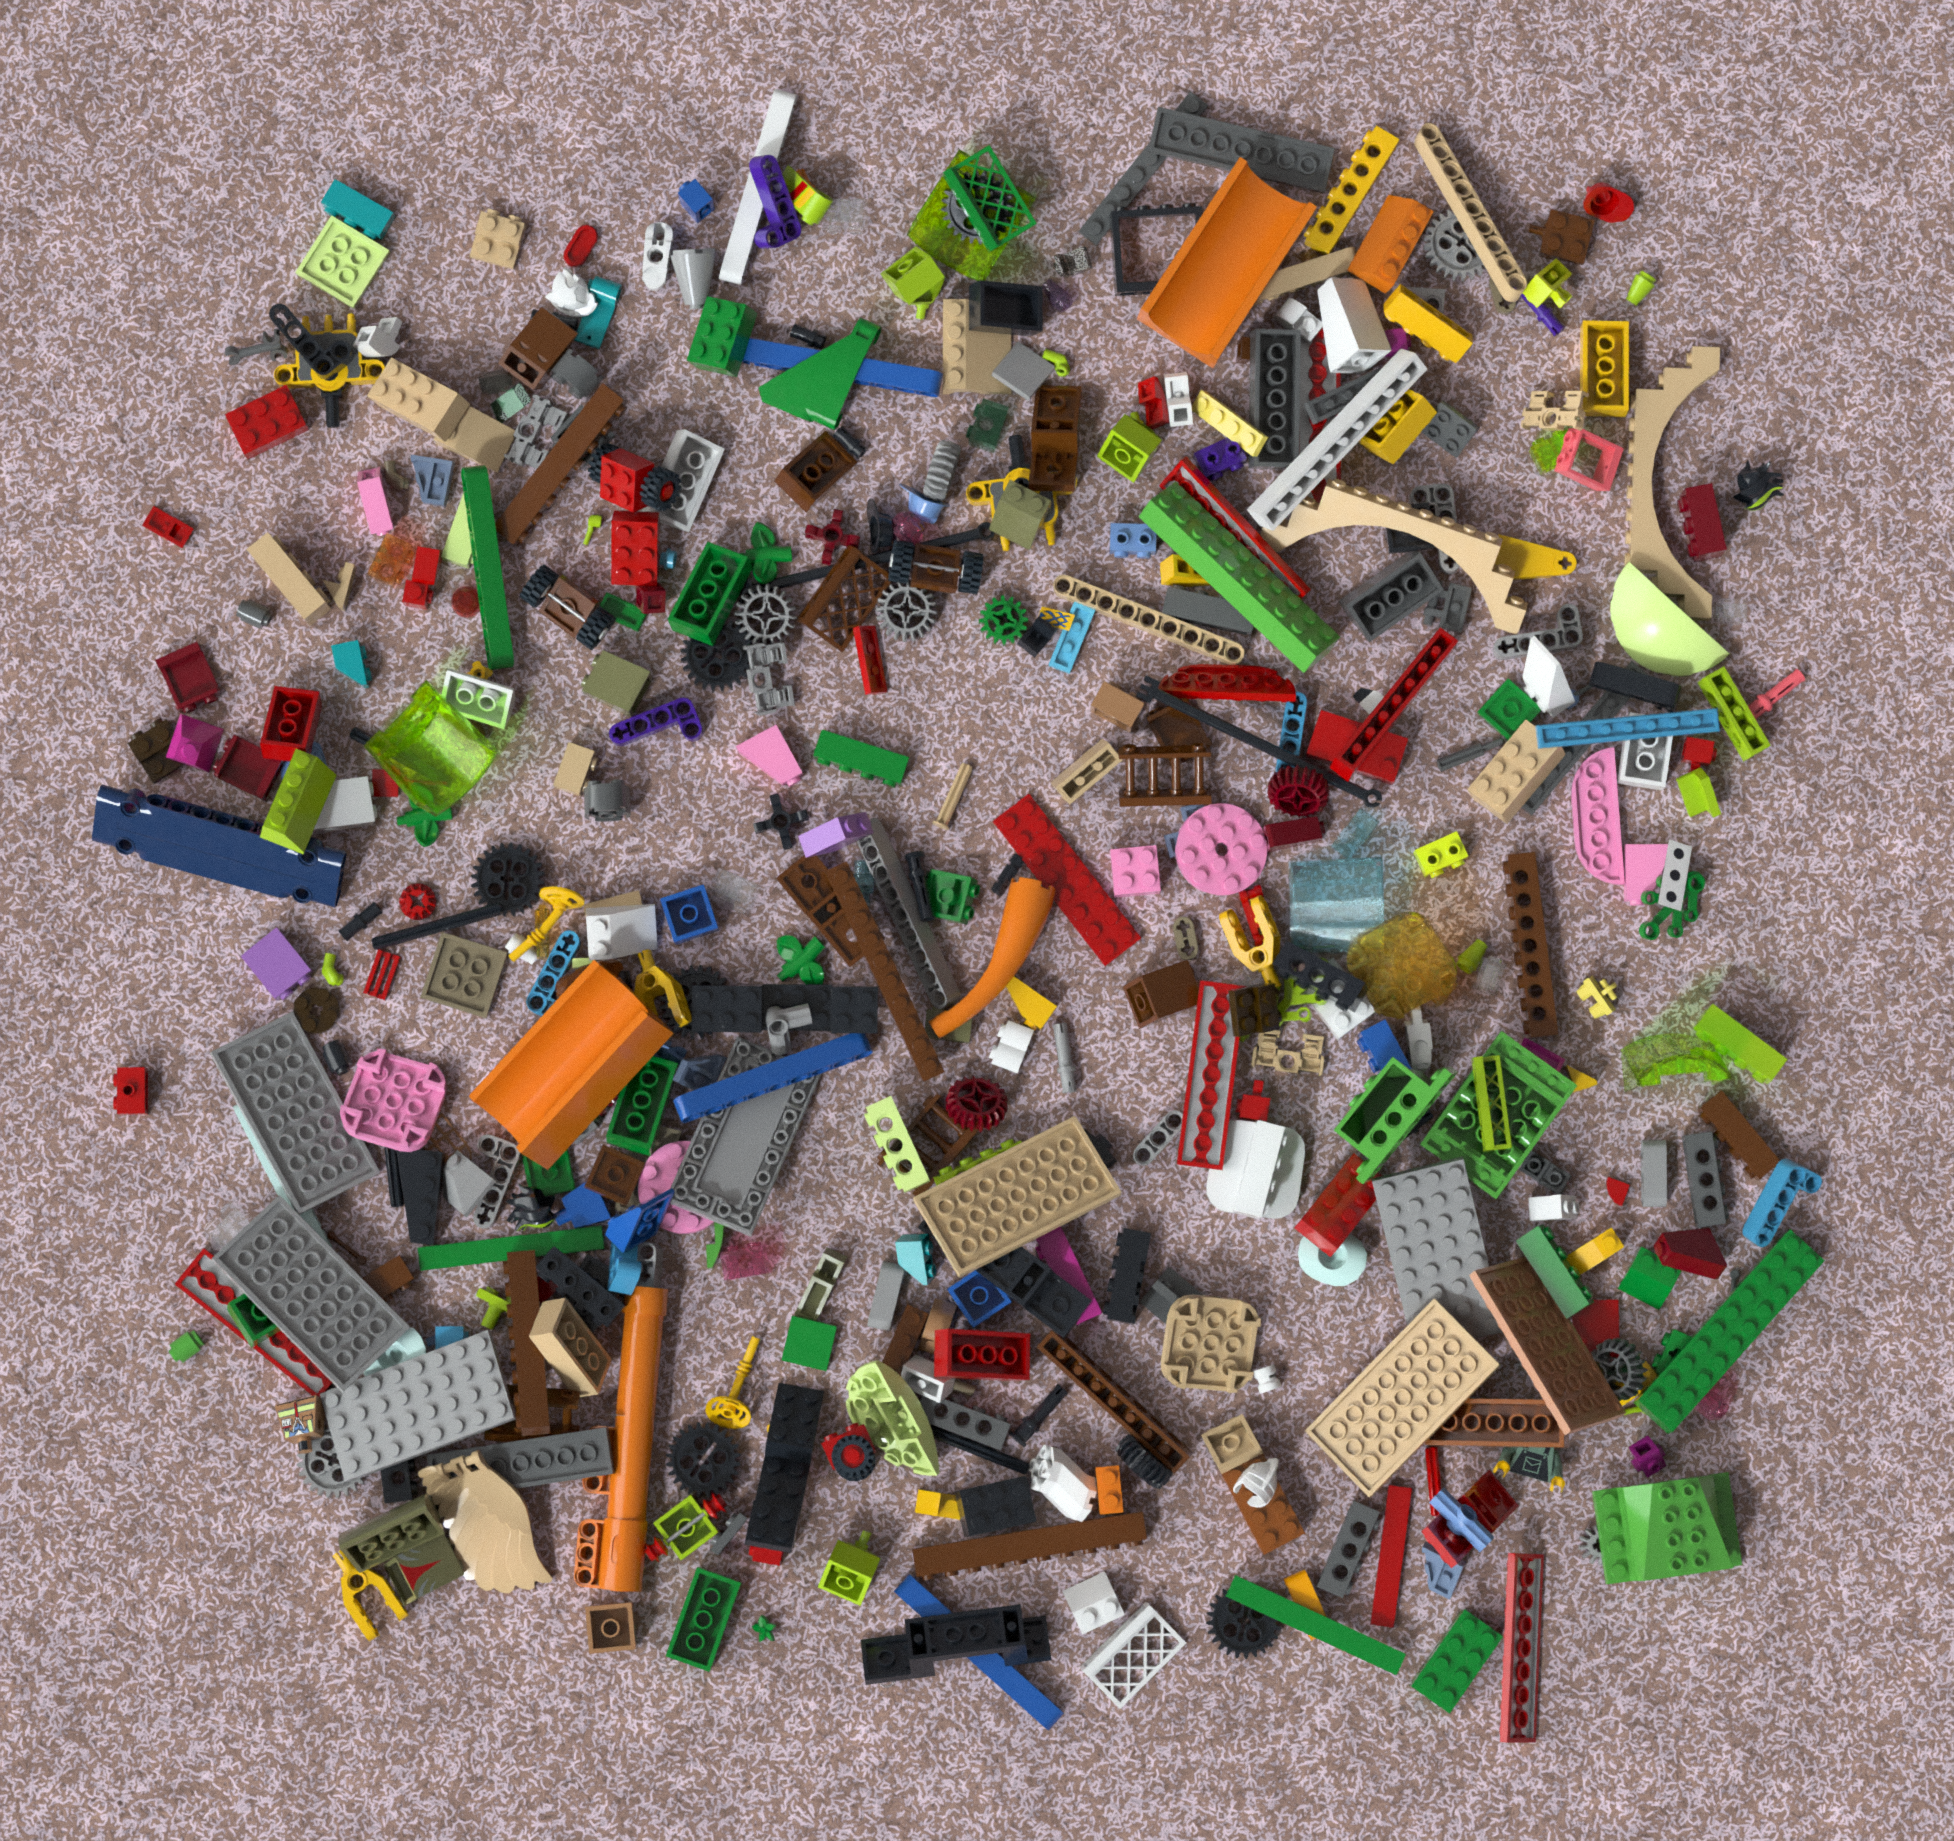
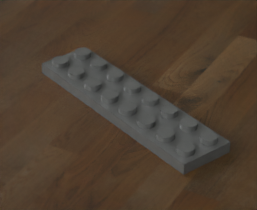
M1162 107L1157 108L1148 148L1149 153L1229 172L1239 157L1248 162L1249 168L1260 179L1323 194L1326 191L1335 148Z
M608 1427L427 1455L428 1466L440 1463L447 1464L450 1463L451 1459L463 1455L467 1457L472 1452L480 1450L487 1464L500 1473L515 1488L615 1473ZM475 1464L470 1465L473 1470L478 1468ZM453 1471L449 1472L451 1477L457 1476Z

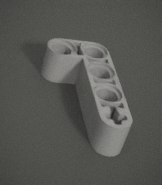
M1447 484L1422 485L1412 490L1409 496L1410 504H1419L1415 501L1414 495L1422 493L1426 498V501L1423 503L1429 502L1430 509H1433V515L1439 517L1440 514L1446 513L1457 523L1454 492L1451 486ZM1445 491L1449 498L1441 501L1437 498V492ZM1437 548L1440 571L1446 575H1452L1457 572L1459 568L1457 562L1450 557L1451 562L1455 563L1452 568H1449L1448 564H1444L1448 559V555L1442 553L1443 551Z
M1565 604L1559 609L1556 615L1558 626L1556 629L1499 638L1493 645V655L1499 660L1527 657L1528 650L1522 649L1520 642L1522 640L1530 641L1533 636L1544 646L1543 638L1546 636L1552 637L1554 639V646H1545L1550 653L1577 648L1583 639L1577 607L1572 604ZM1565 610L1570 611L1573 614V620H1564L1562 612ZM1566 634H1575L1577 642L1569 643L1566 640ZM1513 641H1515V648H1509L1506 654L1502 650H1498L1501 643L1505 647H1511L1514 644Z
M486 1134L480 1137L477 1145L481 1153L496 1159L489 1175L496 1182L478 1203L473 1216L476 1226L482 1229H489L494 1226L521 1159V1153L516 1148L517 1145ZM487 1139H493L495 1142L494 1149L489 1152L485 1151L483 1143ZM510 1147L515 1148V1158L507 1160L504 1155L506 1149ZM506 1169L508 1172L507 1179L502 1182L496 1179L497 1171ZM495 1190L499 1193V1199L495 1203H490L487 1196L489 1192ZM485 1203L489 1207L495 1208L493 1212L489 1209L487 1216L490 1218V1221L484 1222L482 1225V1220L479 1219L480 1214L485 1215L487 1208L483 1207Z

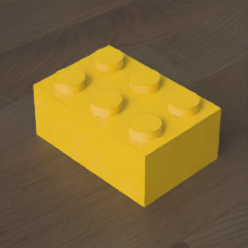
M1408 389L1359 442L1368 452L1394 464L1426 425L1430 423L1437 412L1424 396Z

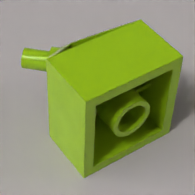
M917 246L880 273L898 298L908 305L917 306L916 318L921 320L925 319L926 309L935 301L945 279L931 256Z
M1132 412L1130 416L1124 414L1110 431L1097 457L1134 483L1148 466L1162 439L1140 420L1138 412Z
M863 1530L855 1544L841 1540L837 1541L818 1588L861 1606L881 1559L867 1550L869 1547L867 1543L872 1533Z

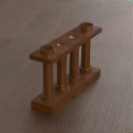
M1196 742L1192 745L1137 747L1134 744H1125L1123 747H1118L1119 759H1125L1126 788L1119 790V807L1212 804L1211 789L1204 786V757H1211L1210 745ZM1195 757V786L1193 788L1183 789L1181 787V758ZM1148 758L1149 787L1147 790H1137L1135 788V759ZM1158 758H1171L1172 787L1170 789H1160L1158 787Z
M938 1093L934 1097L930 1095L923 1102L922 1105L925 1108L907 1128L908 1134L915 1127L940 1147L945 1155L939 1162L937 1160L933 1161L913 1143L921 1162L928 1168L927 1171L930 1172L928 1174L930 1182L915 1188V1191L912 1193L914 1197L929 1190L935 1183L933 1177L939 1175L938 1170L950 1166L979 1132L978 1129H974L971 1132L968 1127L962 1130L961 1124L955 1125L954 1119H949L948 1112L937 1103L941 1098ZM930 1110L958 1132L957 1135L960 1138L955 1144L952 1142L948 1143L922 1121ZM897 1139L890 1147V1150L895 1152L900 1145L903 1146L902 1142ZM885 1149L877 1156L879 1159L877 1165L879 1167H882L885 1163L883 1156L887 1155ZM899 1164L901 1172H910L904 1165Z
M507 1384L512 1404H515L514 1392H518V1385ZM547 1388L548 1411L549 1407L563 1408L562 1424L550 1423V1434L522 1436L521 1428L517 1429L516 1420L486 1430L484 1432V1440L512 1442L580 1431V1425H572V1409H578L580 1391ZM516 1406V1414H520V1406Z

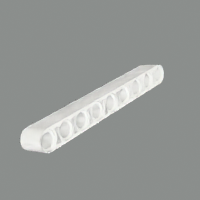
M779 89L774 90L755 156L773 155L779 162L782 152L780 148H783L788 132L787 126L789 127L794 111L793 105H796V94ZM749 172L719 274L720 280L738 285L743 283L742 276H745L750 259L748 256L752 253L755 233L759 229L763 216L761 212H764V207L751 172Z

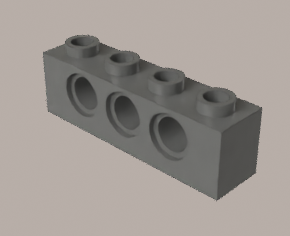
M1712 1131L1681 1136L1695 1227L1726 1224L1729 1213L1727 1205H1723L1722 1196L1725 1195L1724 1183L1720 1182L1718 1174L1722 1172L1720 1159H1716L1715 1150H1718L1717 1137L1712 1135ZM1700 1150H1704L1708 1154V1159L1705 1163H1701L1697 1159V1153ZM1703 1173H1708L1712 1178L1708 1186L1703 1185L1700 1181ZM1707 1196H1712L1715 1200V1205L1712 1209H1708L1704 1205V1199Z
M923 1395L921 1396L919 1402L930 1424L998 1450L1002 1449L1011 1425L1006 1423L1008 1418L996 1413L994 1417L985 1415L986 1410L975 1405L972 1406V1409L963 1406L964 1401L951 1397L950 1401L944 1399L938 1403ZM945 1404L948 1408L947 1415L944 1417L936 1416L934 1412L936 1405ZM966 1412L969 1414L970 1421L967 1425L962 1426L957 1423L956 1416L958 1413ZM982 1420H988L992 1425L991 1431L987 1434H983L978 1430V1424Z
M1352 1500L1316 1587L1343 1598L1344 1594L1349 1595L1354 1582L1350 1581L1353 1573L1358 1574L1363 1563L1362 1560H1359L1363 1551L1367 1552L1371 1545L1370 1533L1372 1529L1376 1531L1380 1524L1379 1511ZM1356 1522H1362L1365 1525V1532L1362 1535L1358 1536L1353 1532V1525ZM1348 1543H1352L1356 1547V1553L1352 1557H1347L1343 1552L1344 1546ZM1338 1565H1344L1347 1569V1574L1343 1578H1337L1334 1574V1569Z

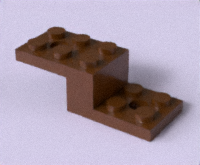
M1042 385L1035 393L1031 427L1032 458L1029 475V489L1032 491L1075 492L1080 447L1079 417L1082 386ZM1056 403L1062 404L1060 406H1054V404Z
M804 854L776 877V880L816 929L823 934L846 964L851 967L863 957V953L857 941L851 942L847 939L846 933L850 929V925L824 872L828 870L818 856L806 858ZM805 875L813 876L815 880L813 887L805 888L801 883L802 877ZM880 932V934H881V936H882V938H883V940H884V939H885V936Z

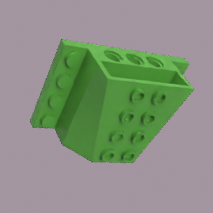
M1500 1031L1482 1056L1500 1055L1512 1148L1483 1152L1473 1070L1469 1072L1420 1143L1423 1148L1442 1161L1463 1157L1468 1180L1494 1199L1498 1198L1577 1087L1574 1082L1502 1031ZM1495 1061L1483 1062L1485 1074L1491 1078L1496 1072ZM1496 1075L1493 1080L1498 1083ZM1490 1082L1487 1086L1488 1097L1493 1101L1499 1095V1088ZM1499 1098L1496 1103L1501 1106ZM1493 1106L1490 1110L1491 1120L1496 1124L1502 1118V1111ZM1503 1121L1499 1125L1502 1129H1504ZM1496 1129L1493 1133L1494 1145L1506 1144L1505 1134Z
M1392 1057L1379 1074L1369 1078L1363 1086L1366 1088L1365 1092L1357 1094L1349 1103V1106L1352 1108L1334 1129L1337 1134L1368 1158L1356 1170L1359 1174L1356 1179L1360 1183L1365 1184L1371 1181L1456 1076L1457 1070L1452 1066L1438 1069L1429 1079L1421 1071L1410 1069Z
M1729 1472L1592 1491L1605 1584L1648 1581L1734 1568L1733 1566L1742 1565Z

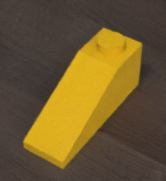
M1172 554L1160 563L1161 585H1180L1184 587L1211 586L1179 555Z
M1013 977L1006 986L1020 1015L1025 1019L1024 1024L1034 1031L1036 1028L1042 1030L1057 1009V1006L1016 977Z
M1611 1227L1568 1254L1566 1259L1571 1266L1576 1267L1581 1275L1624 1248V1245Z

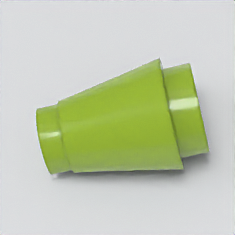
M1640 271L1634 277L1626 300L1637 306L1655 287L1653 284L1656 279L1644 271Z
M1476 939L1457 957L1456 965L1465 973L1471 974L1477 970L1488 946L1483 941Z

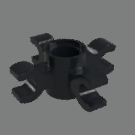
M778 793L770 795L774 813L770 820L753 823L755 833L759 834L773 829L780 834L783 849H791L793 847L788 831L792 824L809 820L807 810L788 814L782 809ZM779 816H784L788 820L786 826L782 828L775 825V820Z

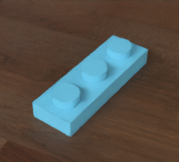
M1076 602L1073 603L1070 614L1075 616L1069 631L1062 630L1048 666L1070 674L1094 616V609Z

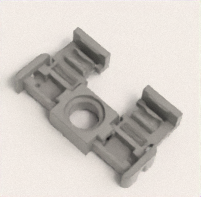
M533 395L532 397L535 400L527 416H522L513 434L516 438L509 454H504V457L519 466L527 464L537 469L549 454L544 449L542 451L537 450L534 445L543 425L547 426L549 424L554 426L553 429L557 431L569 415L567 412L553 407L549 400ZM526 425L534 426V432L530 436H524L522 433Z
M758 642L754 643V645L743 646V649L747 650L750 669H746L750 692L755 694L757 711L754 714L762 716L775 713V708L795 706L792 685L782 686L783 689L778 690L775 687L773 688L769 668L772 665L771 662L778 661L779 664L788 663L785 643L778 642L765 645ZM758 673H763L765 681L762 685L758 686L754 682V677Z

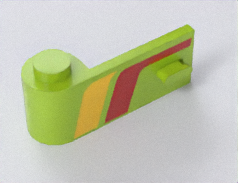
M787 165L782 175L794 208L803 215L801 219L812 226L814 223L819 224L833 203V199L822 191L813 188L798 172Z

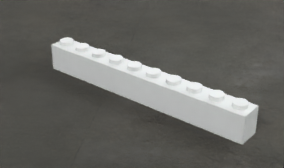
M1400 349L1256 499L1247 511L1259 526L1274 531L1420 378L1427 368L1416 353Z

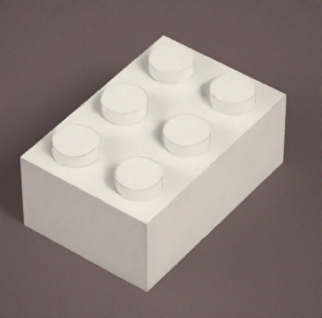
M1629 712V714L1626 717L1639 716L1645 714ZM1673 736L1623 741L1617 784L1662 791L1666 787Z

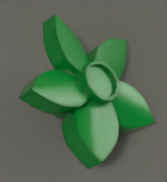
M761 1615L758 1623L751 1627L754 1631L760 1632L759 1642L765 1640L766 1637L770 1641H775L771 1631L775 1629L776 1624L768 1623L769 1621L764 1615Z

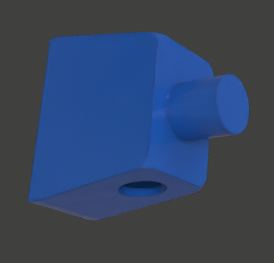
M585 1183L564 1196L562 1202L565 1208L554 1213L557 1215L555 1220L558 1226L571 1221L575 1229L605 1222L612 1217L602 1195L584 1188Z

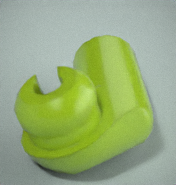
M1045 348L1042 358L1053 363L1058 376L1065 377L1068 375L1070 366L1066 356Z
M325 953L322 974L330 985L340 986L344 981V976L338 974L334 968L337 955Z

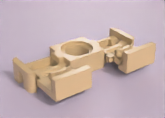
M1532 391L1529 404L1531 410L1528 408L1523 409L1522 416L1525 417L1524 420H1521V427L1529 431L1530 426H1539L1540 429L1546 431H1564V426H1573L1574 429L1582 430L1585 411L1579 408L1582 407L1583 398L1588 397L1589 393L1584 391H1566V405H1563L1565 409L1547 408V398L1554 397V393L1549 391ZM1556 414L1555 422L1550 425V417Z
M1280 1031L1265 1032V1034H1273L1276 1037L1259 1033L1257 1042L1259 1051L1257 1047H1254L1251 1066L1253 1068L1255 1065L1275 1067V1071L1298 1074L1299 1070L1318 1073V1077L1322 1075L1324 1057L1321 1055L1323 1036L1303 1034L1302 1041H1305L1304 1049H1301L1302 1056H1300V1052L1277 1050L1276 1053V1049H1278V1046L1275 1045L1276 1038H1279ZM1306 1039L1317 1040L1318 1042L1306 1041ZM1289 1055L1293 1057L1294 1065L1291 1068L1282 1066L1281 1059L1283 1056Z

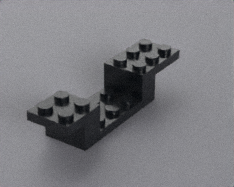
M856 984L692 985V1032L761 1033L763 1030H767L764 1013L768 1008L777 1006L786 1009L808 1003L812 1024L791 1028L788 1031L878 1033V987L856 986Z
M923 1220L918 1229L925 1234H929V1237L937 1242L926 1221ZM1022 1246L975 1270L1064 1339L1093 1302Z
M778 1383L766 1440L764 1461L756 1498L752 1505L745 1545L787 1553L792 1552L814 1451L824 1391Z
M1021 1604L904 1619L906 1634L860 1640L866 1685L935 1676L934 1661L1002 1652L1004 1654L1005 1667L1052 1660L1046 1615L1022 1618Z

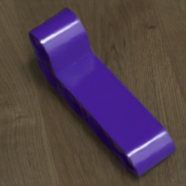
M773 155L753 157L749 163V169L770 224L759 229L755 234L754 240L761 249L777 248L797 239L801 234V225L776 158ZM770 183H772L773 186L772 191L770 189Z
M683 697L614 724L609 730V737L613 744L621 747L679 724L685 739L695 742L701 739L703 728L693 703L688 698ZM682 704L690 706V711L685 715L678 713V707ZM662 712L669 715L667 722H657L658 714ZM639 721L647 723V728L643 732L635 730V725ZM628 725H630L631 730L634 733L633 736H631L630 732H627L629 731L627 728ZM690 725H696L699 728L698 733L694 736L686 733V729ZM617 730H621L622 733L627 732L623 734L624 739L614 738L617 735Z

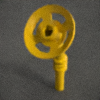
M554 886L542 888L539 892L540 898L552 905L554 910L539 929L535 928L536 932L532 931L531 935H527V939L508 955L509 958L515 962L533 945L537 946V942H542L541 938L545 939V935L566 909L580 908L584 905V897L567 888ZM569 898H572L577 903H572V901L569 900Z
M751 1337L743 1360L739 1361L741 1365L737 1366L739 1370L735 1371L737 1375L729 1396L712 1398L706 1404V1415L713 1423L721 1427L739 1429L748 1425L751 1420L749 1408L737 1399L745 1377H748L747 1373L751 1371L749 1368L753 1366L751 1362L761 1340L760 1338ZM716 1401H718V1402L716 1403V1407H715V1408H712V1405H713ZM744 1411L746 1415L744 1418L740 1419ZM721 1413L726 1418H732V1421L723 1419L718 1415Z

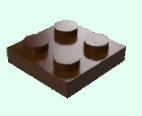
M603 1144L584 1188L627 1206L645 1163Z

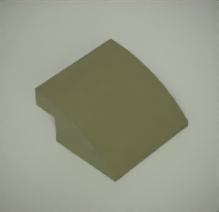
M424 1494L340 1533L338 1537L339 1547L357 1571L361 1573L445 1534L440 1522L442 1517L439 1515L438 1507L433 1503L432 1497L429 1494Z

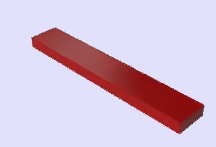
M1388 1485L1370 1625L1394 1628L1412 1488Z

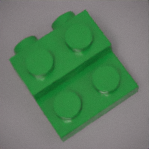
M930 869L927 884L935 918L967 925L968 920H972L974 917L973 900L980 893L978 880L968 876Z

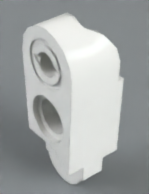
M663 222L650 224L645 233L642 280L646 287L652 291L659 290L666 284L671 259L670 251H672L674 241L672 228ZM662 233L664 239L657 240L656 235ZM660 253L663 255V258L659 262H653L651 260L652 255Z
M1411 1004V1021H1404L1408 1059L1412 1069L1423 1073L1428 1070L1432 1060L1431 1051L1433 1050L1430 1023L1427 1022V1019H1422L1420 1004Z

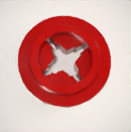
M411 884L403 889L399 897L400 909L410 919H425L433 913L436 907L435 894L430 887L424 884ZM410 895L417 898L422 896L421 901L425 908L416 905L411 909L414 902Z

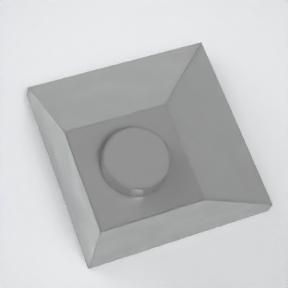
M457 1150L443 1167V1198L465 1217H468L496 1181Z

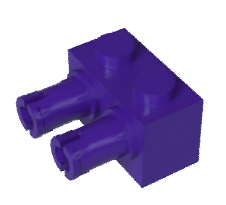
M1228 437L1193 454L1199 470L1211 482L1222 478V473L1230 469L1231 472L1242 469L1244 467L1243 463L1247 460L1239 444Z

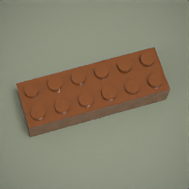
M1468 1398L1425 1442V1445L1569 1448V1434L1564 1435L1544 1400Z

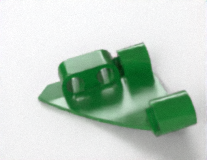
M859 318L850 335L758 387L762 402L803 420L814 421L832 430H836L843 416L841 410L867 352L879 339L882 327L866 319Z

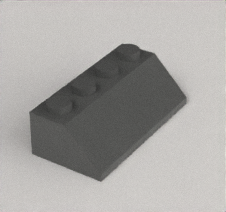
M1418 551L1407 552L1339 600V603L1357 629L1368 642H1371L1444 589L1422 554Z

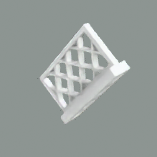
M1145 1602L1080 1668L1121 1709L1186 1642ZM1155 1617L1160 1622V1632L1147 1633V1624ZM1134 1636H1144L1143 1649H1131V1639ZM1147 1636H1160V1649H1147ZM1164 1636H1174L1179 1641L1173 1649H1163ZM1117 1653H1127V1665H1114V1656ZM1131 1653H1143V1665H1130ZM1147 1653H1160V1662L1156 1666L1147 1665ZM1111 1660L1110 1666H1105ZM1101 1669H1110V1682H1100L1095 1675ZM1114 1669H1127V1682H1114ZM1130 1669H1143V1678L1139 1682H1130ZM1114 1686H1126V1695L1120 1701L1113 1695Z

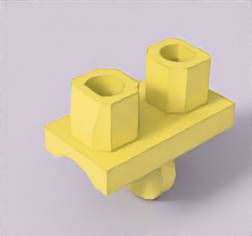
M1592 975L1584 980V984L1576 991L1583 1001L1593 995L1598 1002L1589 1008L1590 1013L1595 1019L1605 1014L1609 1015L1616 1010L1611 1001L1617 998L1613 991L1617 987L1615 982L1609 986L1607 981L1603 979L1599 982V985Z

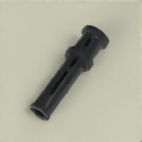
M923 851L908 853L904 857L909 865V879L914 884L920 920L922 922L934 920L935 915L927 884L929 872L925 869L923 860L925 853Z
M1057 1384L1029 1417H1024L1020 1426L1014 1432L1011 1431L1009 1435L1024 1448L1029 1438L1034 1433L1040 1431L1039 1425L1063 1398L1068 1395V1392Z

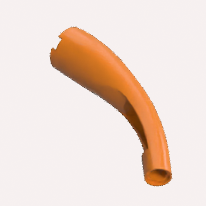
M1019 877L1018 882L1014 878L1011 879L996 944L987 970L965 998L950 1010H944L928 1021L939 1039L977 1015L1013 979L1029 956L1045 926L1056 892L1054 887L1043 888L1041 886L1042 881Z

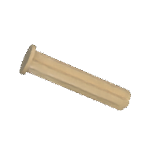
M966 763L960 765L938 818L932 822L933 825L949 831L948 824L972 772V766Z

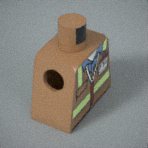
M314 1395L275 1405L285 1440L292 1444L298 1443V1452L300 1454L312 1452L311 1440L322 1438L324 1435L325 1411L321 1398Z

